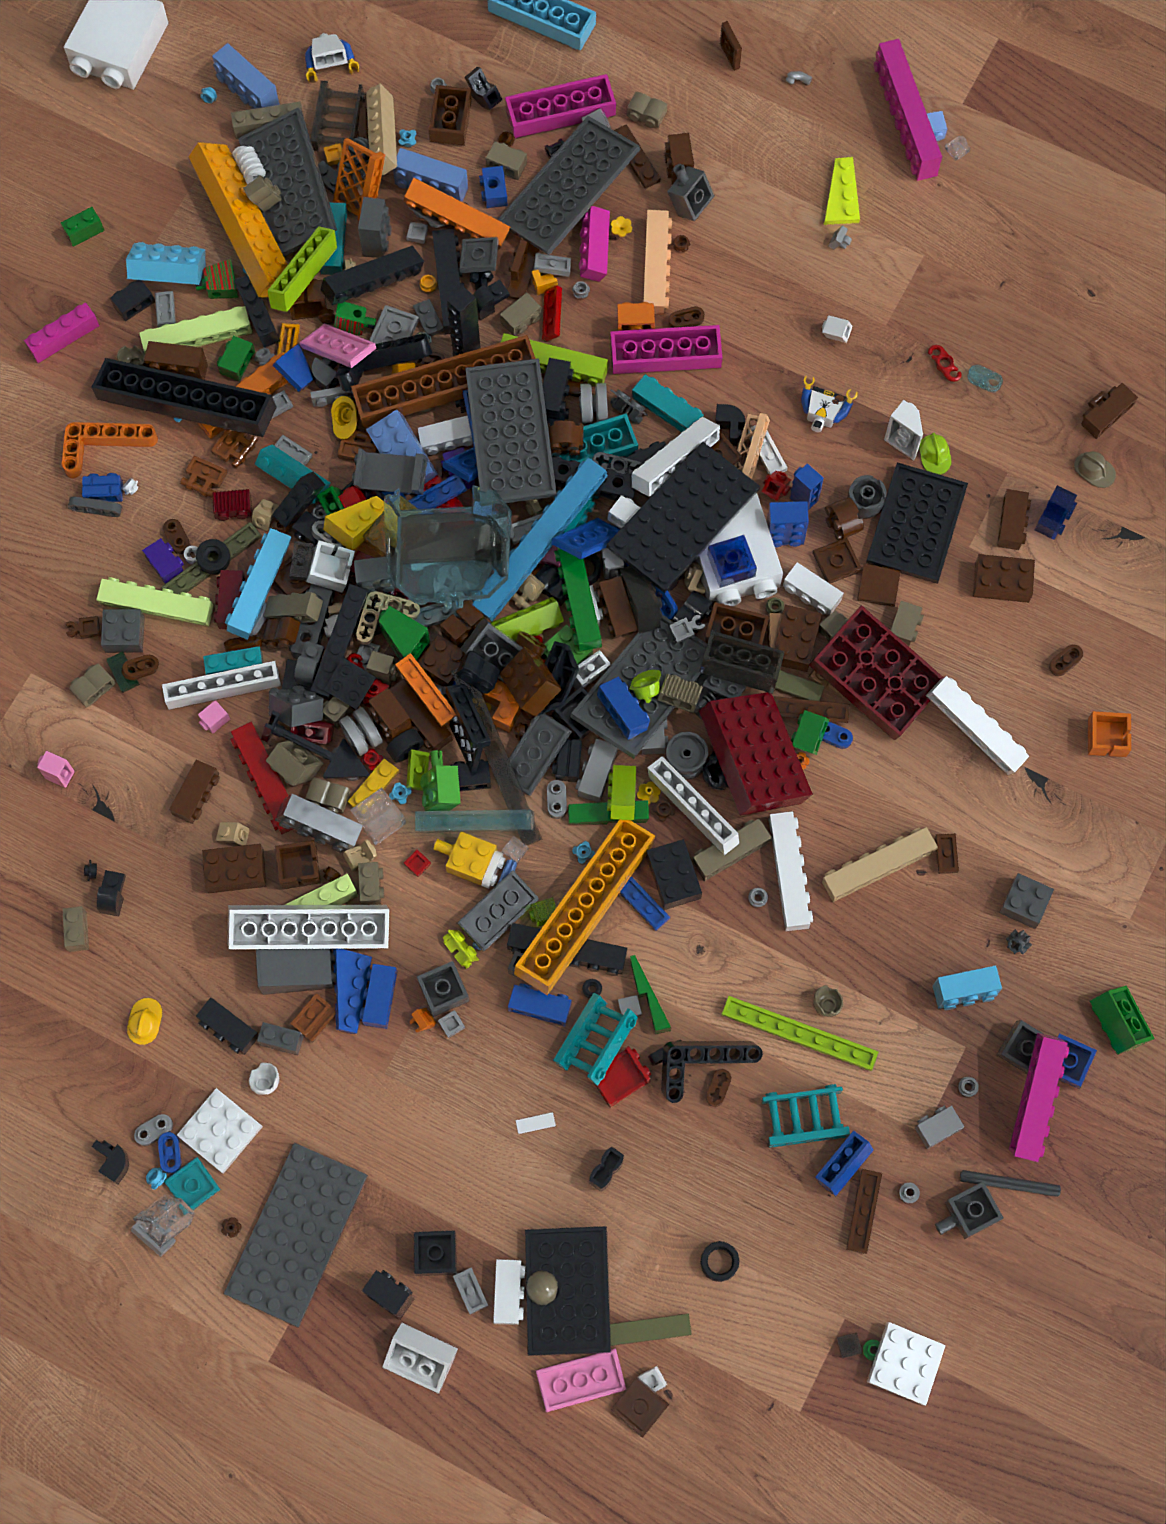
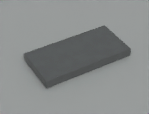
M545 713L536 716L500 771L499 776L531 796L572 731Z
M512 870L465 914L457 924L484 952L539 898Z

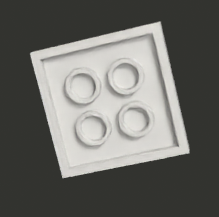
M216 1088L177 1136L224 1174L263 1126Z
M887 1322L867 1382L921 1405H926L945 1345Z

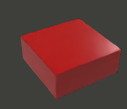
M416 850L404 862V865L414 875L419 877L431 865V862L419 850Z

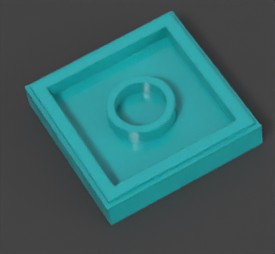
M198 1157L164 1181L186 1214L191 1213L221 1190Z

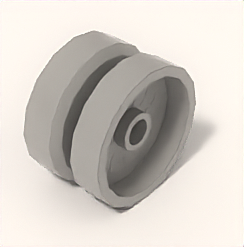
M597 383L595 385V395H592V386L590 384H580L581 396H579L580 413H582V424H592L593 412H596L597 422L608 419L606 383Z
M363 707L353 712V717L357 724L349 716L338 720L344 736L359 756L368 752V745L365 739L374 748L383 743L377 728Z

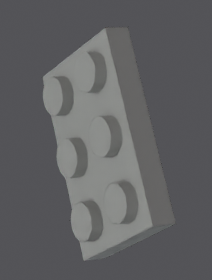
M385 305L369 341L378 344L412 336L418 324L419 316Z

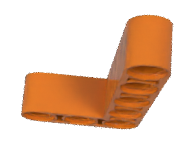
M72 422L65 428L62 467L66 475L74 479L79 477L82 472L84 445L152 447L158 442V436L154 427L150 424ZM133 433L132 436L126 437L128 434ZM75 465L74 468L68 469L70 466Z

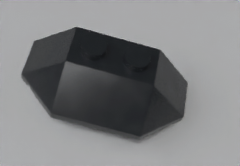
M554 641L545 661V665L559 684L561 691L537 716L563 706L577 677L579 667L568 644Z

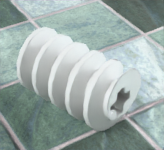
M239 146L234 149L232 155L247 184L259 176H265V169H263L253 147Z

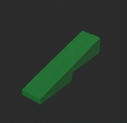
M648 800L635 801L634 820L631 821L634 823H646L649 820ZM607 802L568 805L569 824L607 825V823H617L620 820L611 819V811H607Z
M630 956L638 998L647 997L655 1034L671 1031V1026L636 956Z

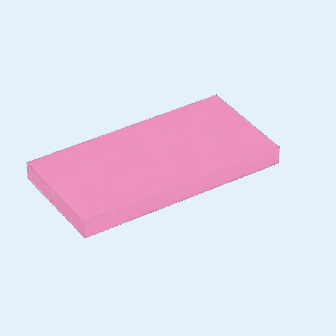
M325 323L300 342L301 348L350 368L376 349L374 342Z
M616 1349L611 1350V1353H598L536 1370L546 1412L626 1391Z

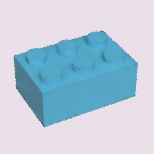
M996 966L938 977L932 986L938 1009L944 1008V1010L954 1009L959 1004L970 1006L978 1000L983 1002L992 1001L1002 989Z

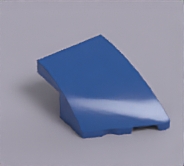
M300 344L291 348L273 364V367L298 392L306 388L314 380L313 373Z

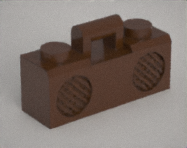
M1123 383L1118 387H1112L1107 393L1108 395L1101 391L1088 403L1092 410L1089 408L1083 414L1081 425L1096 439L1129 411L1138 399ZM1102 400L1104 401L1100 406L1097 405Z

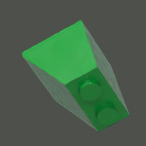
M390 605L387 610L381 612L379 623L382 635L398 659L402 660L411 653L417 661L430 643L428 628Z

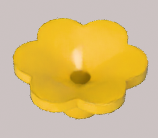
M619 216L616 220H612L611 231L614 235L625 237L626 234L632 232L630 219Z
M653 782L640 784L637 798L642 801L648 800V805L651 802L657 803L661 790Z

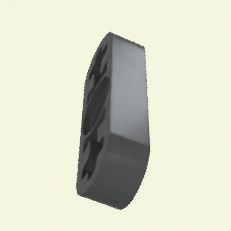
M598 452L593 457V461L597 464L598 461L595 460H599L600 457L607 463H609V459L612 460L610 468H607L608 464L602 463L601 467L605 470H615L613 464L618 461L622 462L624 465L623 470H615L621 474L626 473L627 464H630V469H635L643 464L639 461L603 452ZM629 469L628 473L632 474L633 470Z
M70 497L67 506L75 512L110 517H120L122 506L116 502L82 497Z

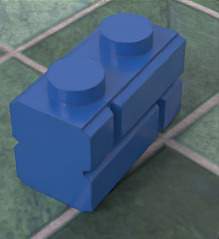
M91 473L88 476H83V498L110 502L123 501V481L120 475L108 473L107 476H99L98 474Z

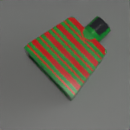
M231 259L203 269L205 278L201 279L199 285L195 284L197 291L207 289L211 299L239 298L237 286L234 282L235 274Z
M348 302L338 303L334 327L350 334L361 336L364 327L375 329L376 318L366 317L367 308Z

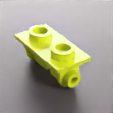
M448 930L449 933L443 937V943L451 953L458 949L459 952L454 957L461 967L467 969L472 965L471 962L479 961L476 956V950L465 942L463 933L459 930Z

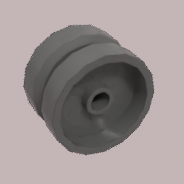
M681 732L674 735L668 742L665 760L685 780L696 778L702 773V768H704L708 758V747L704 739L692 732Z

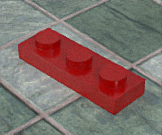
M558 285L544 291L542 339L547 342L560 336L562 287Z

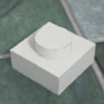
M657 1366L638 1376L655 1392L667 1385Z

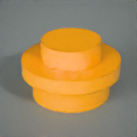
M424 275L419 282L421 290L424 292L434 291L437 288L436 278L432 275Z

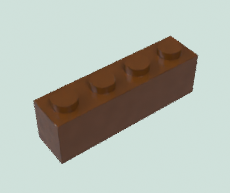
M405 678L389 689L410 717L412 729H415L424 739V746L428 750L439 751L453 740L451 732L445 725L442 727L439 725Z

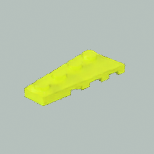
M853 157L835 158L824 225L859 223L860 214Z

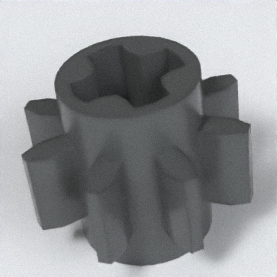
M1015 929L1006 938L1009 941L1007 948L1014 954L1020 952L1023 955L1032 946L1029 943L1031 936L1024 932V930L1017 932Z

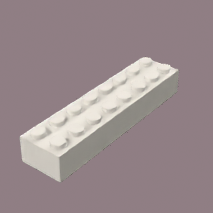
M228 905L227 945L229 949L388 948L389 908L387 905Z

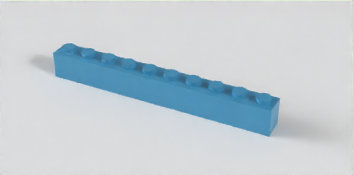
M589 457L586 461H582L579 464L576 474L568 478L564 489L556 493L557 496L554 497L553 503L545 507L542 517L533 522L530 532L524 534L520 539L519 546L510 551L507 561L499 565L496 575L488 579L484 585L485 589L481 594L478 593L474 597L473 605L491 622L494 621L553 546L551 544L552 538L561 535L607 478V471Z

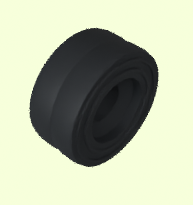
M208 539L202 542L196 550V560L199 568L211 575L220 574V570H226L230 564V553L226 544L217 539ZM215 552L219 557L216 561H210L208 555Z

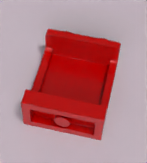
M629 1046L615 1056L606 1071L604 1079L600 1081L598 1086L595 1085L610 1108L650 1083L649 1076H651L649 1069L646 1065H641L638 1052L635 1049L631 1050Z

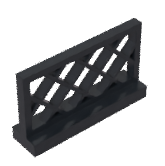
M465 684L447 686L445 692L449 699L448 703L456 714V717L451 720L449 726L470 772H477L483 747L490 746L491 739Z

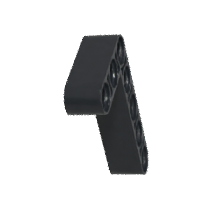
M425 334L375 344L376 349L352 368L340 364L336 377L342 390L348 392L352 390L351 386L359 384L364 371L428 357L432 354V348Z
M752 1041L668 1042L663 1048L662 1094L671 1103L681 1101L684 1094L685 1064L756 1063L761 1060L763 1051ZM677 1048L678 1053L675 1056H670V1052ZM697 1048L696 1055L690 1056V1051ZM713 1048H716V1054L713 1056H709L710 1051ZM732 1048H736V1053L733 1056H729V1051ZM755 1048V1053L752 1056H748L749 1050ZM673 1068H677V1073L674 1076H669L670 1071ZM676 1088V1093L669 1096L670 1089Z

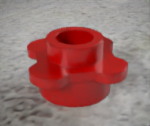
M371 748L364 754V757H361L360 761L363 765H367L369 770L374 771L376 766L383 760V756L378 755Z

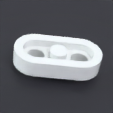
M499 851L494 852L481 886L488 889L491 886H495L498 879L496 873L499 868L502 869L506 860L503 857V853Z

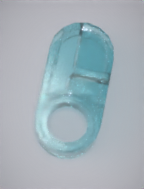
M980 365L972 366L967 375L969 382L990 392L999 391L1003 383L1001 375ZM996 379L998 381V385H990L989 380Z

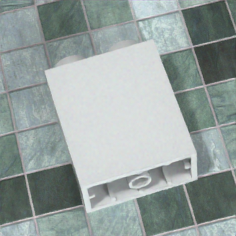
M89 0L64 45L70 69L80 77L86 78L89 74L99 77L106 85L115 89L120 88L122 85L134 90L168 25L163 2L158 0Z
M757 493L695 560L703 571L700 580L706 589L705 596L713 604L717 602L736 606L741 602V597L755 594L757 599L768 598L776 594L777 588L781 585L783 571Z

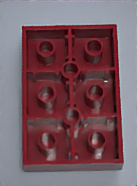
M862 605L855 610L809 664L813 670L893 740L899 738L931 700L926 695L940 679L944 678Z
M771 692L710 701L699 711L740 816L799 805L813 795Z

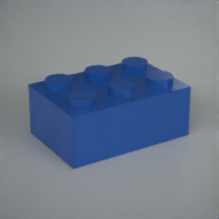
M807 501L769 503L766 522L774 547H781L782 545L797 547L804 544L809 524Z

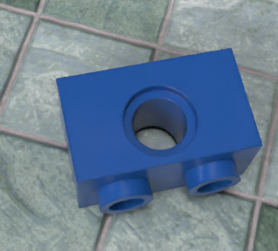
M503 166L482 168V175L479 176L480 186H484V191H481L482 202L486 201L487 208L508 206Z

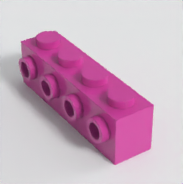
M591 206L581 218L580 277L600 282L607 275L610 211Z
M85 302L82 305L76 306L71 312L61 315L53 323L45 325L38 332L30 334L24 342L37 363H40L99 327V323L95 314Z

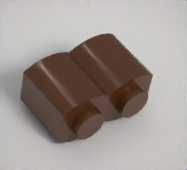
M292 617L267 620L262 642L271 649L294 645L301 622Z

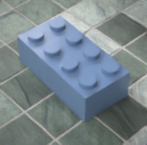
M227 43L212 55L217 79L221 83L227 84L232 93H237L244 104L248 103L252 109L280 105L276 86L231 45Z
M400 148L397 154V167L393 169L394 180L397 186L408 189L413 178H416L463 202L468 191L466 169Z
M395 410L366 429L381 454L416 457V453L424 454L428 458L405 417L398 410ZM429 458L427 461L425 483L438 475Z

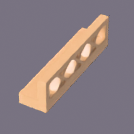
M760 413L759 416L748 414L737 449L741 456L747 454L746 461L743 466H741L739 461L734 465L736 468L739 465L738 469L751 479L753 478L770 422L768 415ZM751 420L757 421L754 431L750 429ZM752 436L750 447L747 449L744 445L745 440Z

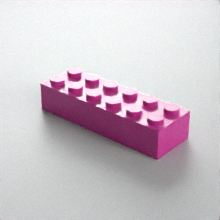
M607 74L505 97L506 112L515 138L580 124L583 122L582 117L600 108L606 117L616 115V101Z
M720 325L611 331L610 342L613 374L721 368Z
M1037 1033L1009 1146V1151L1016 1157L1039 1162V1158L1044 1155L1045 1146L1043 1141L1044 1137L1047 1138L1049 1135L1050 1126H1048L1049 1117H1053L1055 1106H1052L1054 1098L1058 1097L1060 1087L1057 1084L1059 1078L1063 1077L1064 1066L1062 1064L1064 1058H1067L1069 1053L1067 1042L1061 1038Z

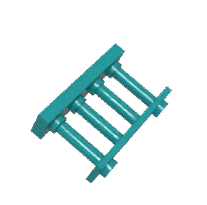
M593 993L553 1061L566 1071L573 1065L588 1072L587 1077L598 1086L600 1081L604 1079L606 1071L629 1032L636 1025L638 1017L629 1008H627L624 1015L607 1008V1002L600 995ZM601 1014L619 1021L614 1032L595 1024ZM591 1031L609 1038L604 1049L585 1041ZM581 1048L599 1056L594 1066L575 1058Z
M837 1084L826 1085L825 1089L782 1095H778L777 1092L765 1094L766 1097H763L761 1102L762 1104H769L773 1126L772 1137L768 1138L769 1148L849 1137V1126L844 1127L841 1124L836 1094L842 1093V1086L837 1087ZM816 1097H829L833 1121L832 1129L824 1130V1127H821ZM809 1098L813 1128L810 1132H804L801 1129L797 1105L798 1099ZM789 1101L793 1125L792 1134L784 1135V1132H781L777 1102Z

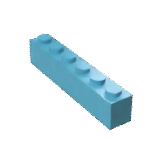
M270 528L268 534L264 533L261 540L263 546L261 550L257 549L254 556L256 562L254 566L250 565L247 571L248 580L247 582H242L239 590L242 593L239 598H235L232 605L235 609L226 618L227 632L248 640L290 545L291 536Z

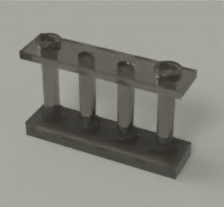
M321 80L310 139L314 151H319L320 145H323V143H340L343 145L346 138L324 136L322 132L326 128L351 130L349 139L358 138V116H360L362 104L366 102V92L363 91V85L359 84L358 93L332 91L329 88L328 81ZM328 99L356 100L355 108L329 106ZM336 113L354 116L352 123L327 121L325 115Z

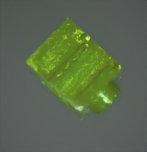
M553 897L531 904V911H528L531 922H536L537 927L544 925L557 908Z

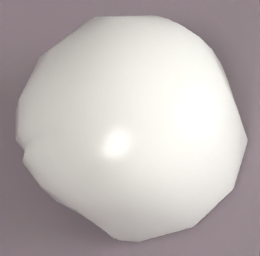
M260 1063L259 1067L250 1073L248 1082L251 1090L258 1095H267L275 1091L280 1080L277 1068L271 1063Z

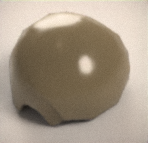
M123 346L117 352L118 361L140 366L146 365L144 362L145 353L142 349L137 348V346L133 348Z
M824 985L817 989L813 997V1006L822 1016L833 1017L840 1013L843 1007V997L837 989H831L828 985Z
M537 1271L530 1276L527 1283V1293L532 1302L538 1305H547L556 1298L558 1285L553 1274L547 1271Z

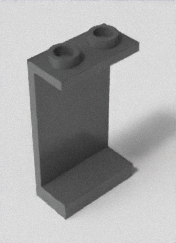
M358 448V454L355 455L356 470L352 474L353 485L363 490L423 495L428 458L424 454L416 453L415 457L369 453Z

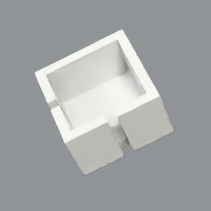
M318 540L306 582L343 592L347 584L355 551L338 546L335 555L332 556L335 545Z

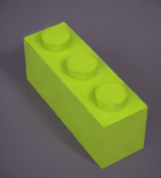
M613 765V773H609L608 784H612V786H608V797L612 799H608L607 811H611V819L634 820L636 766Z

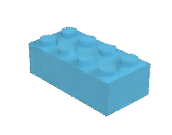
M138 242L133 244L126 258L127 279L199 285L204 274L203 269L206 267L205 249L195 246L187 248L180 245L164 246L163 244L150 245Z

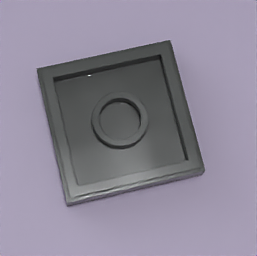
M498 238L463 239L460 272L496 271Z

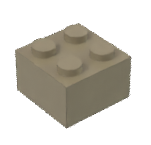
M291 741L278 743L266 759L271 769L282 775L285 782L292 786L312 781L324 764L311 751Z

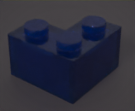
M1057 485L1036 525L1035 531L1055 540L1057 534L1061 535L1066 527L1063 524L1065 519H1070L1077 505V502H1075L1077 495Z

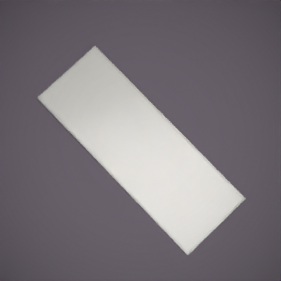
M553 1112L516 1120L518 1134L556 1126Z

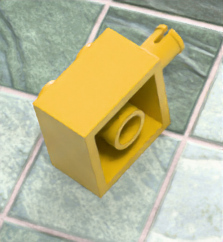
M460 832L456 843L452 845L437 839L433 850L449 855L446 864V871L448 873L481 885L492 856L497 851V845Z

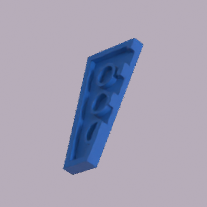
M341 948L333 949V955H335L334 973H336V985H334L337 1001L335 1004L336 1030L357 1034L360 1012L364 1001V990L367 985V974L372 957Z

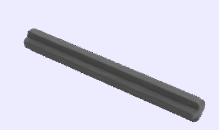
M962 1170L960 1173L961 1182L979 1184L984 1181L986 1186L1056 1197L1060 1196L1061 1186L966 1170Z

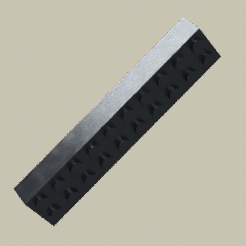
M105 358L91 386L97 400L259 437H264L277 408L271 394Z

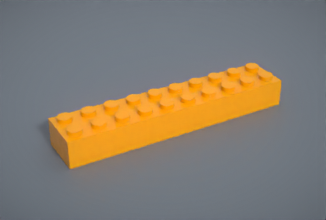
M198 142L189 155V159L258 297H269L267 290L288 264L259 207L247 197L243 189L247 183L228 146Z
M620 819L515 965L514 975L548 995L642 862L647 850L651 849L655 835L631 820Z

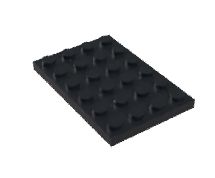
M897 462L866 563L901 571L900 573L938 584L968 483Z
M607 1226L525 1230L526 1292L528 1279L537 1271H547L553 1274L558 1285L556 1298L547 1305H538L532 1302L527 1293L528 1356L611 1353Z

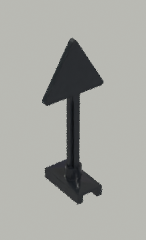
M272 711L269 723H266L264 726L261 740L268 743L273 735L279 738L283 737L329 760L330 764L323 775L324 779L369 777V772L346 739H342L336 752L332 753L277 724L280 713Z

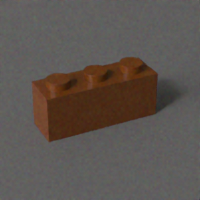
M1006 490L1003 499L997 547L1019 550L1021 545L1025 544L1027 533H1024V527L1027 528L1029 521L1026 512L1030 510L1031 500L1028 499L1029 492Z
M621 576L599 582L596 593L598 599L603 601L604 606H601L604 617H608L609 624H607L609 634H613L615 639L635 633L638 629Z
M196 759L169 809L172 815L191 824L194 823L195 819H199L203 804L207 803L210 799L212 787L216 786L219 782L220 776L217 768Z

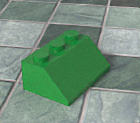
M1127 986L1109 990L1090 1000L1092 1010L1098 1016L1101 1027L1110 1039L1111 1047L1116 1051L1117 1055L1128 1052L1155 1039Z

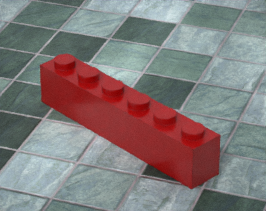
M252 721L232 730L233 738L230 740L235 749L239 748L241 754L238 756L242 764H247L249 768L246 772L250 781L255 780L257 787H254L258 797L263 796L265 803L262 805L267 814L271 813L273 820L270 821L275 831L279 829L281 835L293 830V828H283L279 826V822L275 821L282 801L288 794L277 772L272 770L270 764L266 762L269 755Z

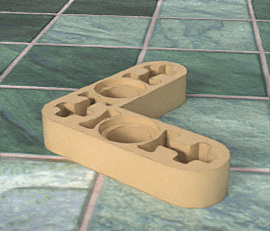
M370 592L366 598L357 628V641L362 645L372 642L379 616L383 610H387L390 602L398 603L399 607L396 609L398 611H401L402 604H405L403 614L413 620L417 619L420 615L419 605L414 601L385 593ZM374 597H377L379 602H376L375 610L371 609L372 600ZM411 607H414V611L416 612H413L412 615L409 614L408 610ZM367 614H373L375 620L370 623L364 617ZM365 626L369 627L368 636L370 637L362 639V635L360 634L364 633Z

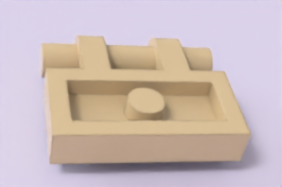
M530 574L519 588L523 594L519 596L515 593L511 599L516 602L515 604L519 608H527L531 606L527 603L528 599L536 601L545 585L534 575Z

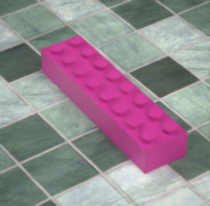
M900 39L879 43L878 51H876V61H874V69L879 74L880 86L884 87V97L886 101H889L891 116L894 115L895 128L900 132L901 144L906 148L905 154L907 160L911 162V172L916 176L917 181L938 176L942 154Z

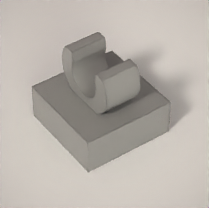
M843 225L834 232L828 246L833 250L838 246L844 249L847 245L849 246L852 238L846 235L848 229Z

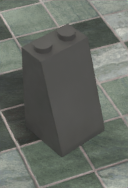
M256 949L258 988L263 995L334 988L333 982H336V973L333 971L332 963H335V955H333L331 949Z

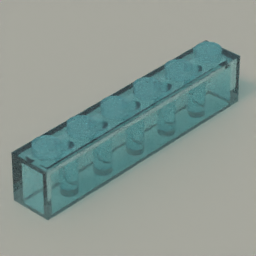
M415 811V831L420 833L534 831V811Z

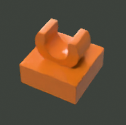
M427 1008L414 1011L411 1014L413 1018L409 1022L410 1024L417 1022L419 1025L415 1030L416 1033L430 1029L437 1024Z

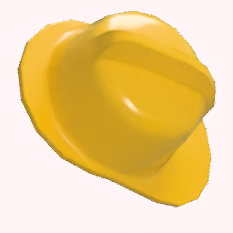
M340 396L333 402L331 408L333 431L338 438L347 439L355 432L360 415L357 406L350 397Z
M143 998L133 1005L128 1020L127 1033L134 1043L146 1045L156 1038L162 1019V1008L156 1000Z

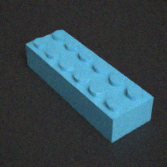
M488 0V12L579 51L583 48L596 25L595 11L569 0Z

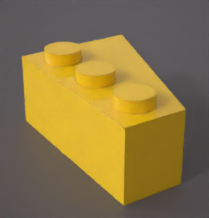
M374 496L325 516L323 530L347 549L354 550L388 521L391 506L378 496Z

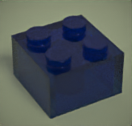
M745 535L708 546L707 556L720 588L756 577L757 566Z

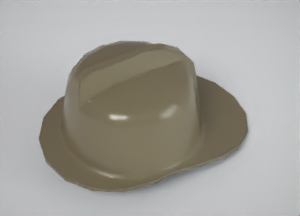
M1098 452L1082 453L1074 462L1076 472L1096 487H1109L1116 479L1114 467Z

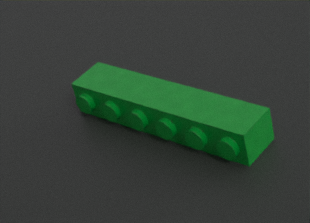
M557 547L554 555L556 562L559 561L561 566L558 567L559 578L564 580V584H561L563 595H567L568 598L565 601L567 612L571 611L572 617H569L571 629H575V634H572L574 645H578L579 652L601 648L602 639L584 560Z

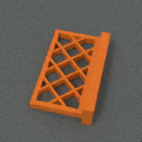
M349 138L344 139L333 203H346L347 210L357 215L358 220H360L363 197L377 198L386 154L380 151L375 153ZM349 146L353 147L356 155L351 156L348 150ZM363 153L370 156L367 164L362 157ZM356 156L361 164L359 168H357L353 160ZM349 161L353 169L350 172L344 170L346 167L344 162ZM362 168L366 174V178L364 180L362 179V176L359 172V170ZM353 172L358 180L355 184L350 176ZM343 177H346L350 185L347 188L343 183ZM358 184H360L363 190L362 195L359 194L356 188ZM351 188L356 198L351 199L347 189ZM341 192H343L347 202L339 199ZM353 201H358L360 206L359 210L356 209Z
M410 653L396 663L395 667L441 727L443 725L449 727L451 720L456 717L455 711Z

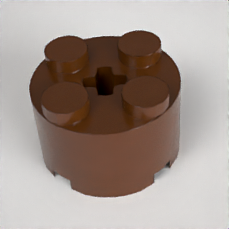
M555 421L552 426L548 424L551 455L560 456L562 453H569L572 456L580 455V451L583 450V425L579 423V426L575 425L574 421Z
M851 498L841 499L825 507L826 514L828 515L825 518L829 528L833 527L837 541L864 530L863 520L858 518L857 513H859V510Z

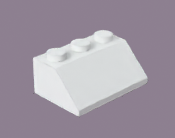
M903 400L890 416L884 441L914 461L921 443L923 430L919 410L914 404Z
M401 1323L392 1339L383 1368L439 1394L458 1349Z

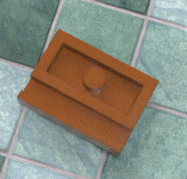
M316 993L290 1025L313 1043L336 1016L335 1009Z

